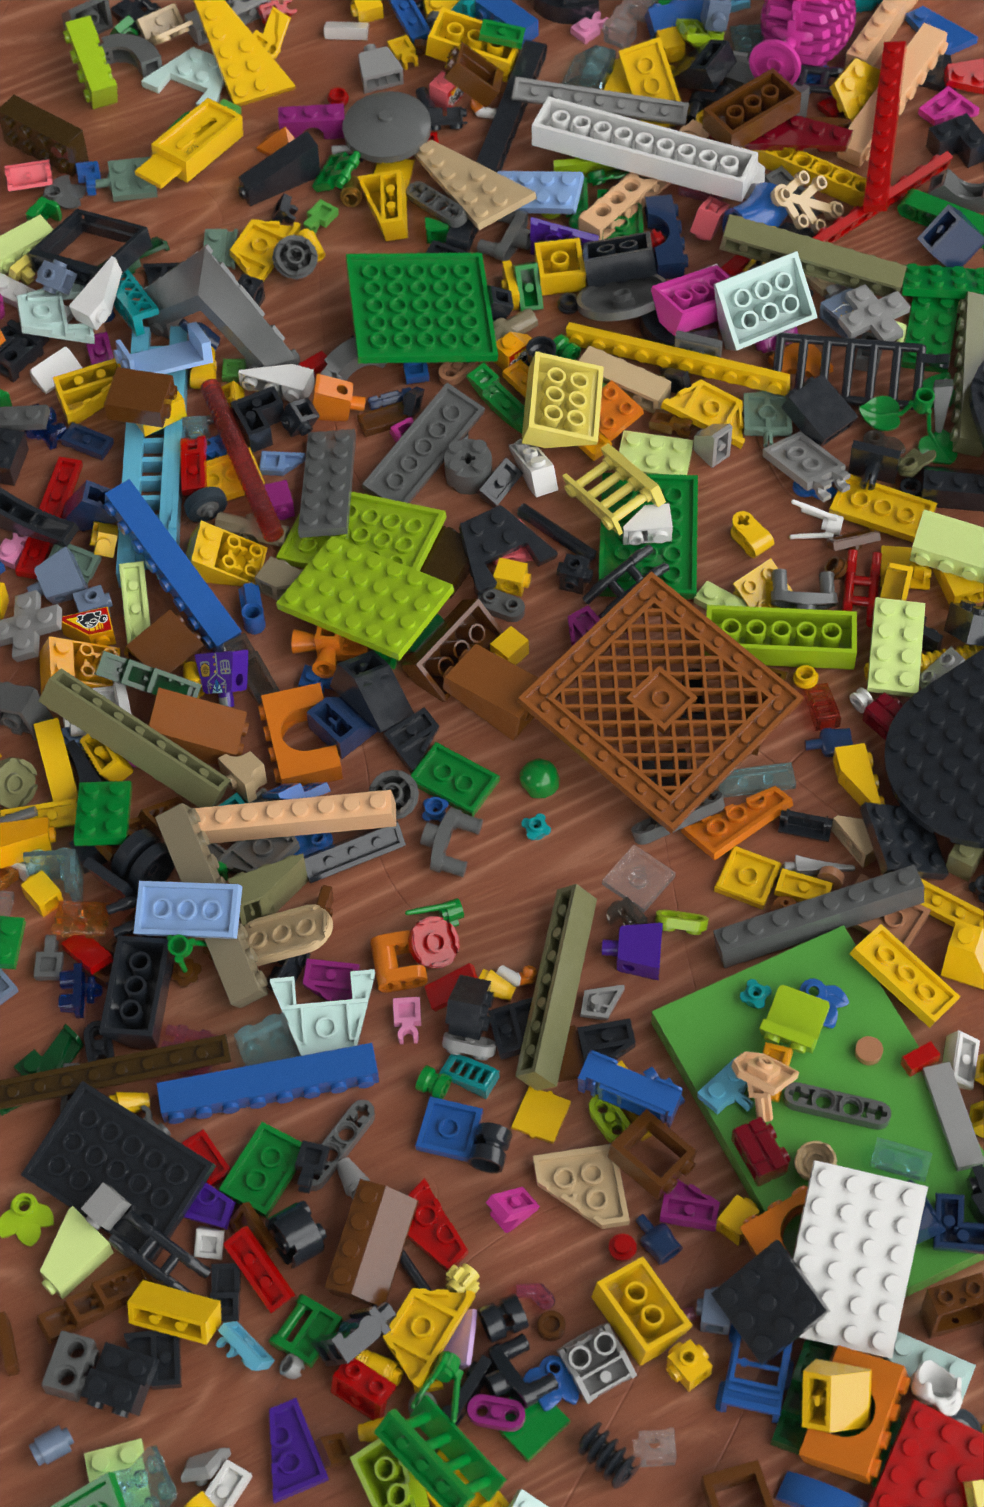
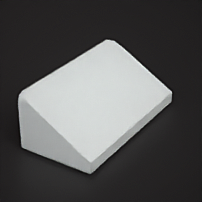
M327 21L324 26L325 39L367 40L369 23Z
M65 346L30 370L32 381L47 394L55 389L53 377L81 369L82 366Z
M958 1030L946 1037L942 1063L950 1062L959 1088L972 1090L980 1040Z

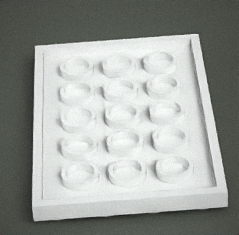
M816 1160L813 1161L793 1260L830 1309V1312L800 1336L801 1338L835 1346L840 1345L849 1349L892 1359L928 1186Z

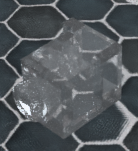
M674 1427L668 1428V1430L639 1431L638 1439L633 1440V1451L635 1458L640 1457L641 1467L676 1465L677 1455ZM649 1443H659L660 1447L653 1449L649 1446Z

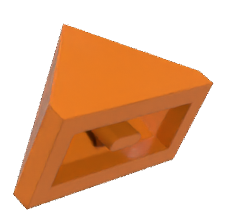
M286 127L270 133L257 146V150L270 156L295 138Z

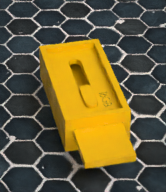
M207 98L151 144L152 157L135 170V175L160 189L175 177L188 183L243 137L242 115L228 108V106H223Z

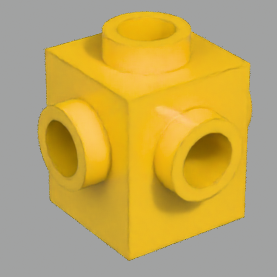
M689 1339L684 1344L682 1342L677 1343L669 1350L667 1358L668 1367L666 1370L670 1377L676 1383L680 1381L688 1392L711 1375L712 1364L707 1360L709 1356L700 1344L695 1345Z

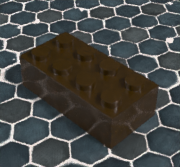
M16 95L11 96L0 107V125L3 139L9 146H14L26 155H31L39 160L49 159L50 166L71 177L76 174L75 163L89 161L82 129Z

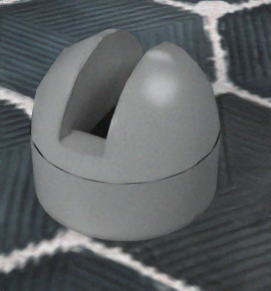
M290 1353L283 1359L279 1372L286 1378L297 1379L302 1376L299 1373L300 1370L305 1369L304 1362L296 1355Z

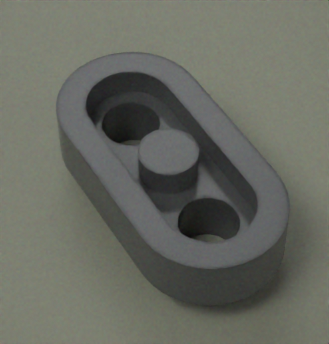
M490 589L478 596L485 608L494 617L508 622H517L525 615V604L518 597L496 589Z

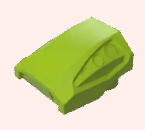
M676 18L678 32L684 40L695 48L700 47L709 40L724 39V32L705 30L703 24L697 19Z

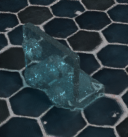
M60 848L51 851L37 849L23 853V859L29 876L43 870L52 881L64 880L65 893L70 894L72 902H83L84 874L75 849Z

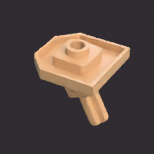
M747 1051L735 1058L731 1066L736 1076L747 1082L749 1098L755 1099L756 1118L762 1117L765 1122L772 1121L771 1095H776L795 1081L799 1071L764 1053Z

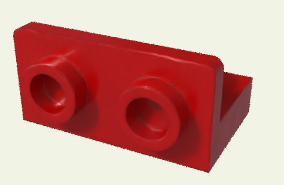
M356 1358L348 1364H342L333 1374L331 1386L332 1394L371 1420L384 1417L386 1402L396 1390L394 1383Z

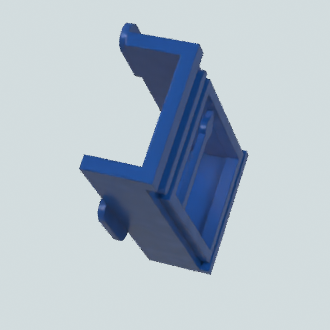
M593 1050L589 1051L578 1077V1091L585 1093L588 1090L593 1097L598 1094V1099L639 1116L647 1109L660 1121L666 1123V1126L671 1127L680 1106L683 1088L658 1077L650 1079L617 1065L618 1061Z
M731 1323L729 1341L733 1343L726 1381H722L719 1384L715 1408L718 1412H726L728 1405L773 1415L772 1423L777 1424L783 1392L789 1389L794 1368V1362L790 1359L792 1343L783 1351L781 1368L766 1364L761 1365L757 1362L748 1361L747 1358L738 1359L742 1337ZM736 1364H740L742 1367L751 1366L779 1372L777 1386L735 1378Z

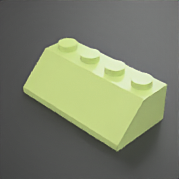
M924 509L912 546L910 561L921 566L938 569L944 573L958 575L967 580L984 583V527Z

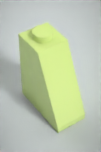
M73 1206L68 1210L40 1269L44 1279L41 1283L51 1295L57 1293L62 1299L113 1254L110 1243Z

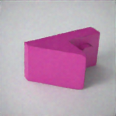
M523 1187L493 1194L486 1201V1204L492 1209L490 1212L491 1217L506 1233L511 1232L540 1208Z

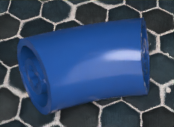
M767 182L759 183L744 202L729 208L723 216V233L729 214L778 228L788 216V212L785 207H778L771 200V192L777 185Z

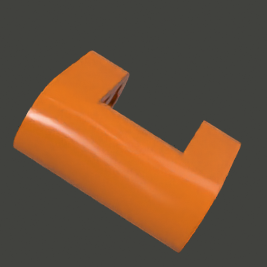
M411 930L382 934L370 940L379 991L385 993L418 988L428 983L425 966L412 965L400 968L398 966L397 955L411 953L408 944Z

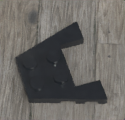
M502 505L462 522L459 526L465 556L468 558L471 577H473L474 591L477 596L496 587L497 582L486 564L499 559V557L501 558L525 547L539 567L556 559L558 555L554 548Z

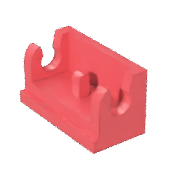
M49 159L5 166L8 191L53 185Z

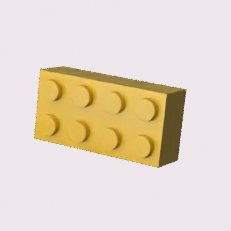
M441 8L429 33L425 55L447 62L449 60L447 56L453 47L457 48L463 42L504 72L502 81L507 82L520 49L480 41L481 20Z

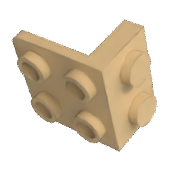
M175 3L135 20L143 38L150 43L153 42L154 46L170 40V34L172 37L189 31L188 26L193 24L192 20L183 22Z

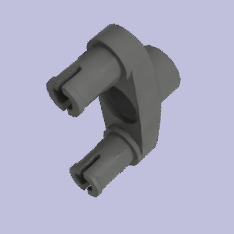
M516 210L497 220V222L510 224L502 241L495 243L480 239L477 245V252L495 257L496 260L507 261L515 254L518 248L529 250L531 247L530 229H527L528 213Z
M775 569L772 571L773 591H771V603L774 606L792 609L825 610L838 604V596L835 593L834 572H821L819 574L820 593L790 592L787 586V570Z
M450 808L439 826L427 822L420 844L432 848L430 870L439 873L444 871L464 877L468 862L446 856V850L454 830L458 828L479 835L483 819L464 814L462 810Z

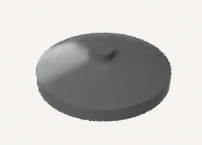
M378 92L360 99L350 107L343 120V134L349 149L352 152L358 151L361 154L360 158L376 163H392L407 159L420 151V147L427 143L430 137L431 120L427 108L415 97L401 92Z
M652 275L648 279L634 278L625 283H607L602 287L587 285L577 296L578 310L584 317L597 321H619L647 314L656 309L651 292L652 286L666 282V280L660 275Z

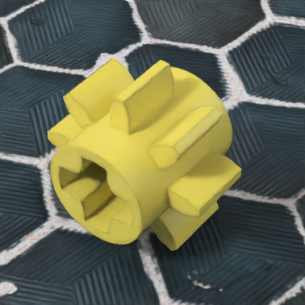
M463 1263L459 1268L453 1264L445 1274L448 1281L445 1286L449 1292L466 1293V1290L476 1293L480 1289L478 1286L480 1283L477 1281L480 1276L468 1264Z

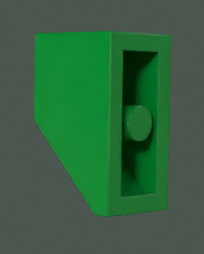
M527 262L512 265L520 294V311L526 308H530L532 311L544 309L538 264L536 262Z

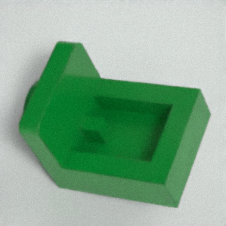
M42 196L33 206L29 207L26 213L27 221L38 215H41L46 221L49 218L58 222L62 220L59 204Z

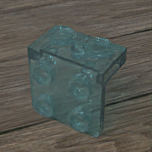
M284 1012L278 1015L271 1014L264 1018L262 1022L253 1026L246 1025L234 1034L237 1049L245 1066L301 1056L290 1033L288 1020Z
M156 1446L148 1447L130 1468L113 1471L126 1507H169L177 1498L176 1487L171 1481L164 1459Z

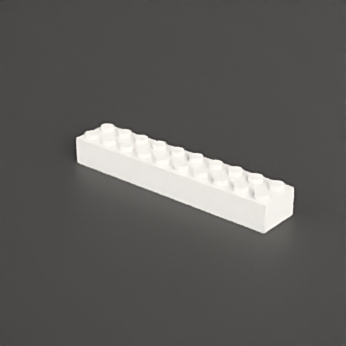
M549 96L532 124L533 146L739 202L743 201L757 173L758 152Z

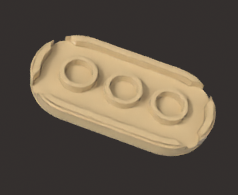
M304 905L256 918L248 922L244 926L248 933L246 941L257 955L258 961L256 965L261 966L317 950L330 937L333 930V920L329 913L319 905Z

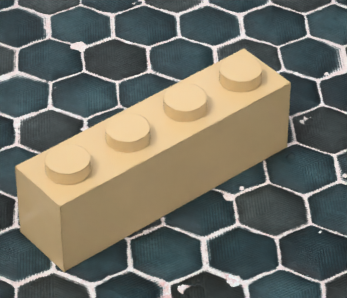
M589 346L579 359L580 362L604 367L603 382L607 384L612 380L643 410L654 414L656 409L661 410L662 408L660 407L663 400L669 399L671 396V381L663 376L646 371L642 367L630 364L621 358L607 354L601 349Z

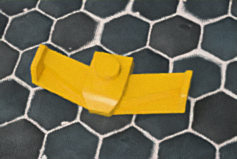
M272 7L263 34L255 30L253 35L275 60L281 51L280 47L291 18L275 7Z

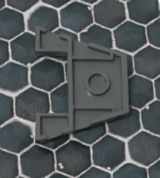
M263 787L256 793L257 799L250 803L272 800L263 799L261 794L267 792ZM295 836L236 841L227 850L217 843L208 845L210 853L214 854L219 862L227 865V870L235 873H247L258 869L264 864H273L282 861L287 856L294 855L300 849V845Z

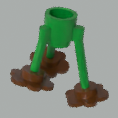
M179 934L162 936L169 941L168 950L170 953L175 955L176 963L173 967L175 971L172 974L173 980L178 981L179 986L183 988L188 987L190 983L198 982V975L202 972L201 965L194 963L190 958L186 959L185 962L183 959L191 954L193 946H203V952L208 954L209 958L213 961L205 939L196 940Z

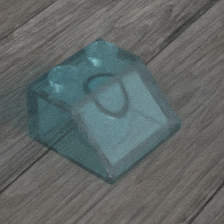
M595 45L577 54L561 84L604 89L608 73H612L613 63L616 59V50Z

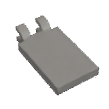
M801 431L763 449V457L805 490L808 491L813 488L818 498L823 502L831 499V494L826 489L831 487V482L833 481L840 492L844 493L850 490V485L845 480L849 479L851 474L845 471V464Z

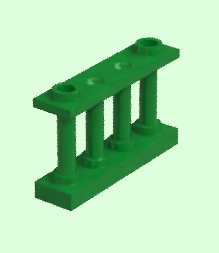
M428 1395L421 1399L410 1414V1418L404 1419L396 1409H393L386 1414L375 1429V1435L442 1507H468L477 1492H480L489 1502L507 1481L454 1423H451L450 1418ZM419 1427L429 1439L425 1441L414 1429ZM439 1448L449 1461L444 1462L434 1450ZM459 1470L468 1479L469 1483L465 1484L454 1472Z

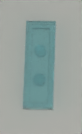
M792 762L735 769L718 786V791L725 798L756 794L773 786H777L781 790L795 789L796 780Z

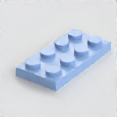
M497 171V173L536 193L537 199L517 210L540 214H576L584 181L582 172Z
M139 881L134 934L146 936H174L179 934L185 937L237 939L242 886L239 884Z

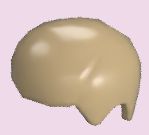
M821 1141L804 1143L797 1150L794 1159L798 1174L806 1181L810 1179L814 1160L837 1165V1157L834 1150L828 1143H822Z

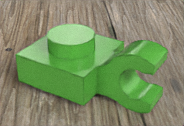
M320 199L307 212V220L303 223V226L310 231H314L316 234L320 225L326 228L339 215L338 208Z

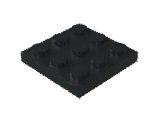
M865 802L859 807L882 875L911 865L915 866L920 878L944 880L949 875L935 834L916 823L901 806Z
M780 1240L772 1242L711 1293L761 1365L767 1364L830 1312V1309Z

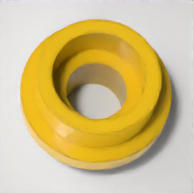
M809 665L800 666L793 675V682L802 689L812 688L818 683V673Z

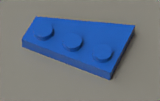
M925 6L905 14V21L916 33L923 23L947 32L946 42L948 47L944 54H955L976 44L978 41V36Z

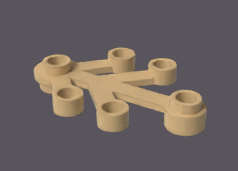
M803 170L796 173L794 179L787 185L779 184L775 186L771 192V200L774 205L785 207L797 229H803L810 224L812 232L817 234L820 229L826 226V223L822 219H817L811 209L823 212L827 220L833 221L842 216L844 207L837 201L825 203L810 198L814 193L827 186L826 178L821 175L813 178L812 183L800 195L793 194L798 186L805 185L810 180L809 174ZM793 204L798 205L803 214L799 215Z

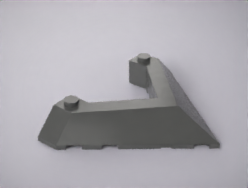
M208 244L199 252H195L185 261H182L166 272L163 277L153 281L150 286L143 288L159 309L158 315L146 318L150 331L157 336L170 339V326H178L183 317L201 311L245 357L247 369L286 364L298 365L300 363V355L295 349L290 350L283 342L285 337L275 325L267 323L263 318L265 315L263 310L244 287L237 282L235 276L223 262L217 261L212 255V248Z

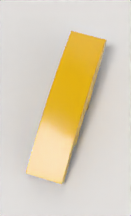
M54 718L33 724L53 802L74 798L78 801V791L59 719Z

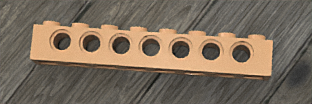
M692 120L679 130L680 132L706 139L709 136V133L703 129V125L695 120ZM633 172L626 174L622 181L616 186H612L608 193L602 198L597 199L594 205L580 214L578 219L579 230L599 235V240H602L603 233V240L607 239L615 231L614 228L616 226L620 227L625 222L624 219L616 221L615 219L619 216H625L629 219L638 211V203L642 204L644 208L645 197L659 195L671 183Z

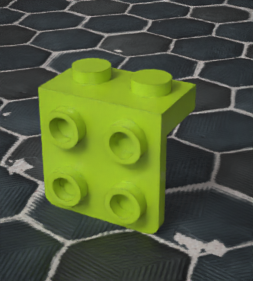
M781 985L776 992L767 1019L763 1018L760 1033L764 1036L765 1040L771 1043L779 1044V1042L790 1045L789 1048L798 1053L805 1054V1052L813 1054L830 1009V1004L824 999L786 985Z

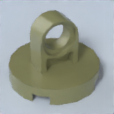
M9 757L0 761L1 806L9 809L18 806L23 807L33 799L38 785L35 784L37 772L31 763L15 757Z

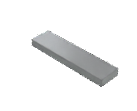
M950 1062L924 1067L922 1073L956 1170L962 1171L977 1165H984V1157Z

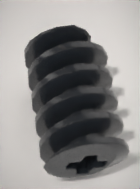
M598 1422L580 1439L578 1453L580 1455L588 1454L587 1462L589 1464L596 1462L595 1470L597 1472L604 1471L603 1478L606 1481L613 1479L611 1485L614 1489H618L630 1481L641 1467V1464L633 1467L632 1464L635 1456L632 1455L625 1459L624 1455L627 1448L624 1446L616 1450L615 1448L619 1440L616 1438L608 1442L607 1439L610 1431L607 1430L600 1434L599 1430L602 1423Z

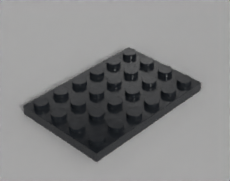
M82 1081L21 1173V1176L70 1208L73 1206L84 1217L88 1216L81 1209L103 1182L109 1185L126 1199L131 1206L110 1231H106L112 1235H118L138 1251L148 1237L126 1220V1215L130 1211H134L170 1239L216 1165ZM157 1244L147 1258L155 1262L163 1248Z

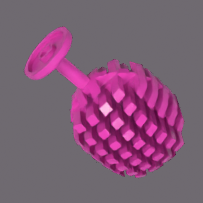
M765 0L761 11V32L764 41L758 43L750 54L749 67L751 73L756 78L774 68L793 85L800 75L801 65L821 67L826 65V62L831 61L844 48L851 37L856 21L855 0Z

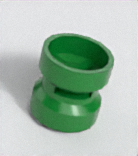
M563 334L554 338L556 356L571 360L579 358L581 348L577 344L570 343L569 339Z
M426 1065L417 1079L415 1089L422 1093L429 1091L432 1097L443 1099L451 1085L452 1076L445 1073L436 1074L435 1068Z

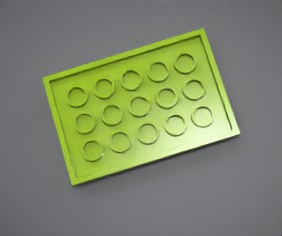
M351 491L348 534L300 538L298 533L299 513L276 558L286 561L290 566L304 569L329 538L333 536L420 571L447 518L446 512L444 510Z
M331 536L276 602L278 610L400 661L453 594L454 587L452 584Z

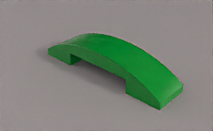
M483 362L467 374L466 378L483 401L503 421L522 434L525 406L499 383L500 377Z

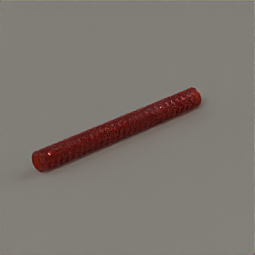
M208 379L201 384L200 390L235 473L238 476L240 485L247 497L249 506L256 518L260 532L265 541H277L283 536L284 529L277 517V513L220 382L217 379Z

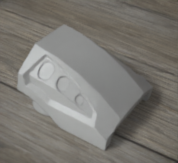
M608 1323L590 1329L556 1350L586 1404L591 1403L592 1400L619 1384L637 1376L625 1350Z

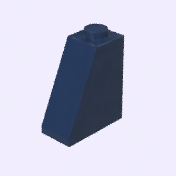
M86 480L65 502L62 519L76 523L82 532L93 529L94 521L107 524L118 522L114 516L108 515L103 506L105 503V493L111 489Z

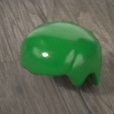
M541 758L531 760L520 770L519 779L521 786L528 791L532 798L549 797L559 788L560 779L558 771L554 764L548 760Z

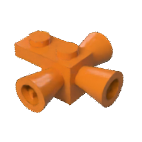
M317 626L316 634L294 629L292 633L291 646L293 654L316 650L317 658L312 666V671L321 678L333 677L337 667L336 661H346L369 652L370 649Z

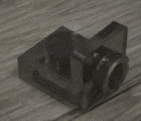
M628 896L621 901L613 902L608 908L607 923L610 926L621 918L624 925L647 924V917Z

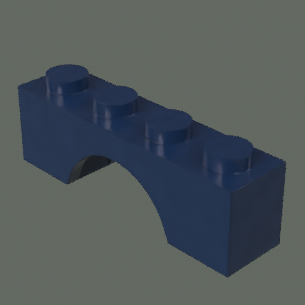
M672 194L645 197L647 228L650 230L655 228L657 232L661 231L662 235L667 239L663 244L655 247L654 253L656 274L664 279L684 276L685 268L689 266L688 255L683 254V251H685L684 237H680V234H682L681 220L676 218L679 215L678 204L673 202Z

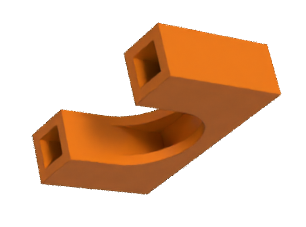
M320 683L261 695L262 705L258 706L261 721L266 720L267 726H264L263 730L266 742L271 741L272 747H269L268 751L271 763L276 762L277 768L273 769L276 784L301 783L304 786L308 783L332 782L343 779L336 745L310 751H299L289 747L283 741L285 733L293 725L308 721L307 711L324 699Z
M806 1185L794 1190L792 1196L788 1199L773 1202L768 1206L767 1211L761 1215H752L743 1222V1225L740 1227L741 1233L755 1256L775 1240H780L785 1247L783 1244L784 1231L788 1223L803 1212L808 1189Z
M838 1345L832 1362L872 1369L871 1397L875 1400L876 1405L874 1419L865 1431L852 1437H839L824 1431L808 1428L799 1455L806 1464L871 1485L873 1477L877 1478L880 1473L882 1461L879 1459L883 1449L887 1450L891 1441V1432L889 1430L892 1422H897L901 1411L899 1402L902 1394L906 1395L908 1392L910 1377H908L909 1375L903 1365Z

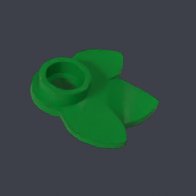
M604 168L587 173V183L597 186L605 183V180L624 178L626 174H629V171L620 172L621 169L617 168L605 172Z

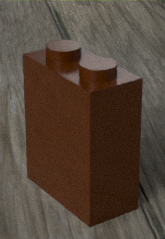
M117 367L104 403L107 419L163 428L166 418H170L171 402L176 399L178 392L177 386L174 385L173 375Z
M168 610L126 645L124 655L130 660L176 675L183 669L185 663L195 659V654H201L204 644L202 638L195 631L191 632L185 626L186 623L179 614H174L171 610Z

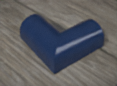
M936 1193L935 1212L946 1231L934 1237L933 1250L984 1254V1224L964 1222V1195Z

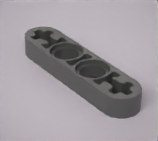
M416 181L407 187L406 193L413 204L448 224V226L457 228L464 225L467 221V215L461 205L427 184Z
M714 790L675 831L723 810L725 802L722 793ZM652 817L635 824L631 829L635 843L640 845L651 843L671 834Z
M798 1082L789 1084L784 1091V1103L793 1111L875 1130L887 1127L891 1119L890 1107L881 1101ZM794 1092L800 1093L798 1101L793 1100ZM809 1094L813 1095L811 1105L807 1104ZM820 1097H826L830 1100L831 1106L822 1109L817 1106L816 1100ZM852 1103L858 1107L859 1111L855 1115H849L844 1112L843 1106ZM864 1107H867L866 1117L864 1118L862 1117ZM876 1111L882 1112L880 1120L875 1119L874 1114Z
M358 1100L353 1103L321 1144L329 1146L330 1150L338 1153V1156L334 1161L326 1162L323 1175H318V1181L313 1179L311 1191L320 1190L325 1186L337 1170L336 1164L338 1161L348 1156L374 1122L375 1109L370 1101ZM366 1109V1110H367V1113H368V1116L366 1117V1116L363 1115V1116H361L360 1119L357 1121V1119H358V1112H357V1111L359 1110L360 1112H363V1111ZM343 1129H351L354 1132V1136L350 1140H342L339 1138V1133Z

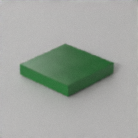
M538 1401V1403L525 1409V1422L519 1430L514 1432L497 1431L529 1462L570 1424V1419L557 1406L545 1412ZM508 1414L505 1418L507 1421H514L516 1416Z

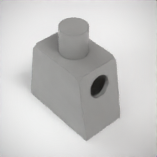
M368 44L364 47V52L359 54V67L364 94L404 84L403 68L388 47L376 48L374 44Z

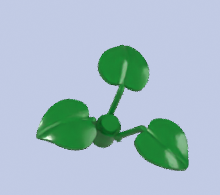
M949 372L936 374L923 380V387L917 390L914 400H910L902 411H899L900 406L898 402L889 396L875 397L859 407V412L864 421L880 431H891L898 428L900 425L899 416H903L913 407L918 414H926L927 434L929 436H924L920 439L918 450L922 454L935 450L936 458L931 462L935 464L950 465L957 458V452L952 451L953 442L950 441V433L943 429L941 433L936 431L932 433L931 408L934 409L933 401L935 398L933 391L934 381L951 379ZM954 388L952 391L949 407L952 405V397L955 392Z

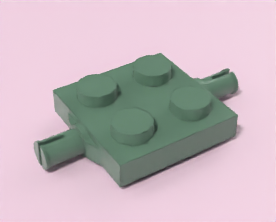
M152 156L108 161V178L95 179L96 189L109 187L113 195V202L158 197L156 186L135 175V170Z
M766 391L744 393V436H763L764 448L768 446V441L769 446L773 444L774 436H791L792 420L781 408L786 401L785 396Z

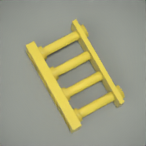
M607 443L601 448L604 455L603 462L577 481L565 473L563 475L566 483L564 488L571 498L576 497L597 515L609 531L613 529L620 536L623 531L618 522L645 501H651L657 507H660L666 501L656 482ZM608 469L615 471L588 492L583 488ZM626 480L628 482L603 501L599 502L595 499L618 481ZM633 490L640 492L639 495L614 513L608 510V508Z

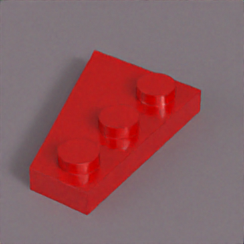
M424 1178L408 1194V1196L419 1202L407 1238L448 1272L453 1264L457 1266L468 1255V1249Z

